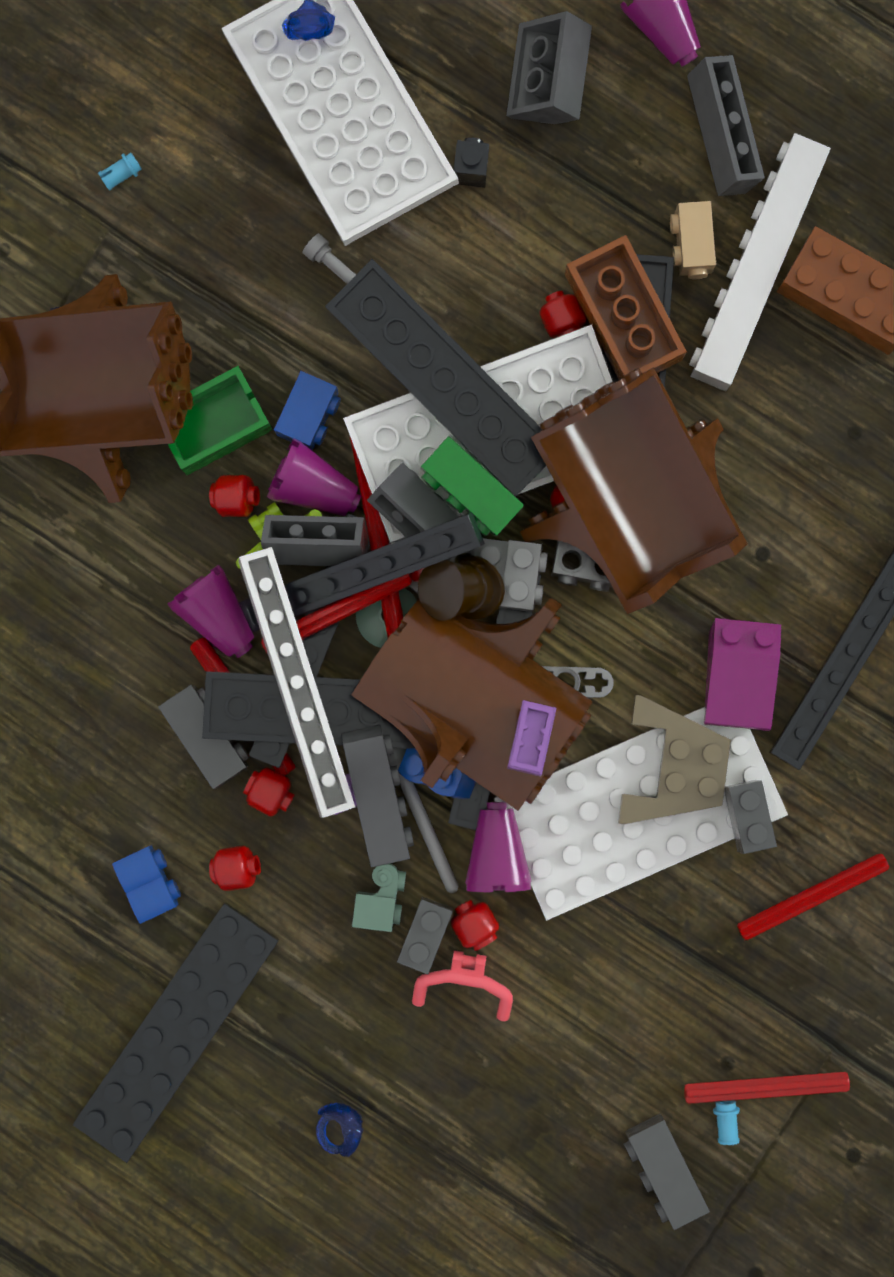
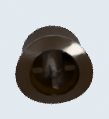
M466 556L458 563L443 560L430 565L422 570L418 580V595L423 608L431 617L442 621L452 619L458 615L466 619L486 618L500 607L505 594L504 582L498 570L489 561L479 556Z

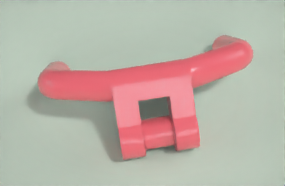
M454 950L451 969L422 974L415 982L412 1004L417 1007L425 1004L428 986L452 983L481 988L500 999L497 1019L500 1021L509 1020L513 995L507 987L484 975L485 955L477 954L475 957L463 955L464 952Z

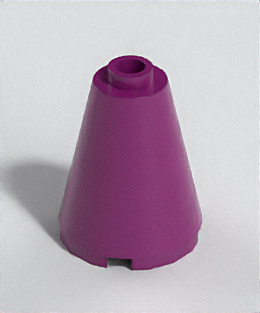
M633 0V3L627 6L625 1L620 4V8L672 65L679 62L681 67L698 57L696 50L701 46L687 0Z
M293 438L287 448L289 450L288 455L282 458L266 498L340 516H345L348 511L354 513L361 499V495L357 494L358 486L301 441Z
M220 565L212 568L207 576L198 578L177 594L174 600L167 603L175 614L228 657L235 654L239 658L253 647L250 641L254 639V635L229 580Z
M487 802V808L480 809L465 881L466 891L493 892V890H505V892L530 890L532 880L514 809L507 808L506 802Z

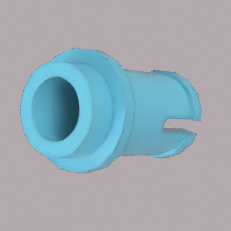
M123 153L121 155L122 159L103 171L98 172L109 191L132 175L137 177V172L142 170L132 153L128 155Z
M736 1101L716 1102V1107L713 1108V1113L717 1115L718 1143L721 1145H734L740 1142L737 1125V1114L740 1112V1108L736 1106Z

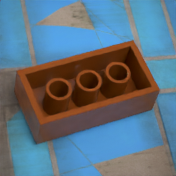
M815 226L779 286L777 293L885 354L890 355L894 351V270Z
M626 235L566 265L565 277L590 325H592L595 335L619 380L637 368L643 373L654 367L656 373L683 360L687 351Z

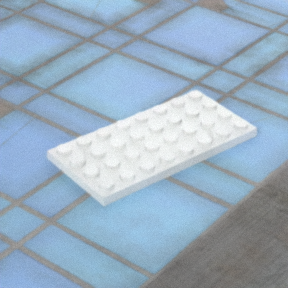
M272 0L221 28L345 246L459 184L457 175L353 0Z
M592 325L480 366L538 425L565 407L580 403L582 399L595 393L597 389L612 382ZM411 393L343 418L372 494L403 462L409 469L416 472L419 478L433 492L439 494L457 515L462 516L468 513L466 510L459 513L446 501L449 494L441 487L436 491L421 478L425 472L420 467L449 436L485 470L487 469ZM547 466L520 493L554 481ZM379 512L390 542L404 538L405 536Z
M705 707L684 715V717L731 740L725 786L752 780H762L771 822L788 815L750 729L705 725ZM654 728L553 772L532 804L525 801L519 811L514 809L532 880L531 886L546 921L734 839L725 794L723 805L719 807L628 824L618 823L622 794L656 798L665 735L664 729ZM499 797L493 798L495 802H504Z

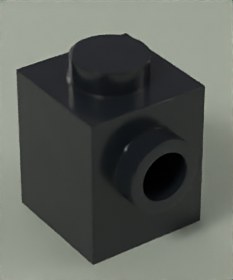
M465 138L464 141L457 140L454 172L459 181L457 185L485 188L489 160L488 143H483V140L478 138Z

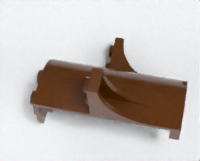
M117 274L105 275L100 283L87 294L62 307L34 315L0 318V457L35 454L65 461L88 475L102 490L108 503L121 502L131 482L129 471L124 468L120 458L119 447L174 443L180 429L183 428L187 410H191L193 406L189 370L192 350L189 343H185L182 333V321L180 316L175 313L172 301L126 306L128 301L127 291L125 287L121 286Z
M654 367L643 373L637 368L621 377L620 380L612 381L597 389L595 393L585 397L580 403L565 407L555 413L554 416L540 423L539 425L542 430L531 437L565 500L553 507L554 512L550 514L543 510L528 518L530 524L521 530L520 534L525 542L540 539L558 540L571 544L585 552L603 570L627 614L654 604L681 578L736 556L748 544L726 504L716 474L715 447L720 433L724 430L719 419L717 418L708 423L701 419L686 429Z
M550 598L532 616L507 624H493L477 619H466L461 615L445 621L437 620L425 611L420 600H418L401 620L399 627L386 640L351 694L354 698L393 724L413 744L421 757L424 767L423 777L420 781L433 788L439 779L446 782L457 768L517 811H519L525 801L529 804L533 803L546 781L560 764L571 744L576 740L592 716L587 710L593 702L533 661L543 643L538 641L544 631L550 634L561 619L556 613L562 604L553 598ZM523 700L557 708L541 776L507 769Z

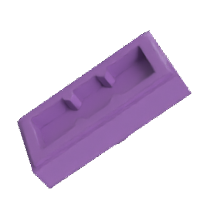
M525 700L522 701L507 769L536 776L542 775L557 708Z

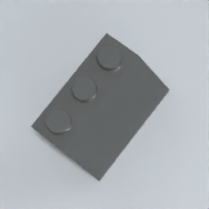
M568 11L519 23L507 117L548 124H560L579 120L592 25Z

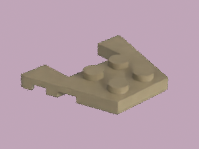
M635 695L631 725L665 730L656 798L622 794L618 823L628 824L722 806L731 740L641 695Z

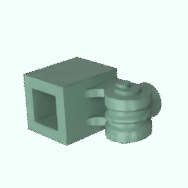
M389 863L376 866L373 870L372 879L375 884L381 886L378 892L358 891L356 893L352 927L392 932L393 924L400 925L402 905L396 904L397 891L404 892L406 872L398 870L396 866Z

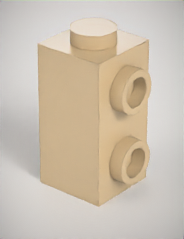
M711 201L678 203L675 214L670 215L671 234H676L677 246H673L672 249L673 265L679 266V276L688 275L689 279L706 278L708 274H712L716 266Z

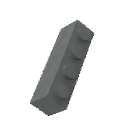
M733 55L705 57L687 75L717 194L718 196L746 194L761 182L765 176Z
M381 725L342 733L344 752L371 867L410 859L408 847L414 846L411 828H404L402 817L408 815L404 796L397 797L395 786L401 785L397 765L390 767L388 755L394 754L390 734L383 736Z

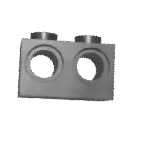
M557 541L551 576L558 577V583L577 586V581L590 583V589L609 592V588L612 587L606 576L596 572L594 567L595 561L590 556L571 544ZM567 553H573L578 556L580 566L574 570L567 569L562 563V557Z

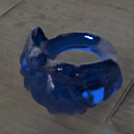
M305 0L297 11L291 12L287 19L283 21L282 29L290 40H320L333 32L335 15L329 13L323 5L313 0Z
M331 1103L324 1105L318 1111V1115L322 1116L316 1127V1136L319 1144L330 1154L340 1153L343 1157L351 1156L362 1138L363 1120L361 1115L355 1109L345 1104ZM335 1119L341 1126L344 1142L339 1146L332 1144L327 1138L326 1126L330 1120Z

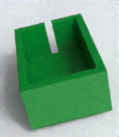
M239 366L190 391L193 397L192 409L187 410L183 428L180 429L175 442L168 444L179 467L188 476L273 430Z
M449 436L420 467L425 472L421 478L435 491L441 487L448 493L449 497L446 501L459 513H462L464 510L468 513H473L479 531L484 536H487L489 533L497 536L524 506L523 503Z

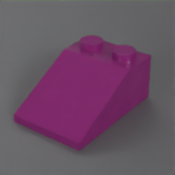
M715 618L709 630L705 725L771 730L780 662V624Z

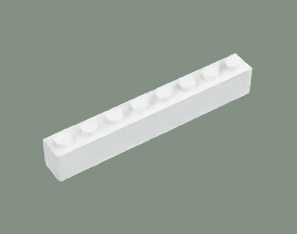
M794 133L790 143H782L776 160L781 162L777 173L771 171L763 189L769 192L764 202L758 200L751 218L756 220L752 231L746 229L739 248L744 251L740 261L733 259L726 277L730 278L731 282L727 290L721 288L714 304L715 307L719 308L715 319L709 317L701 336L707 339L703 348L696 347L689 365L694 367L690 377L724 391H727L731 386L829 154L830 147Z
M270 547L240 556L238 562L319 816L324 818L355 808L273 549Z

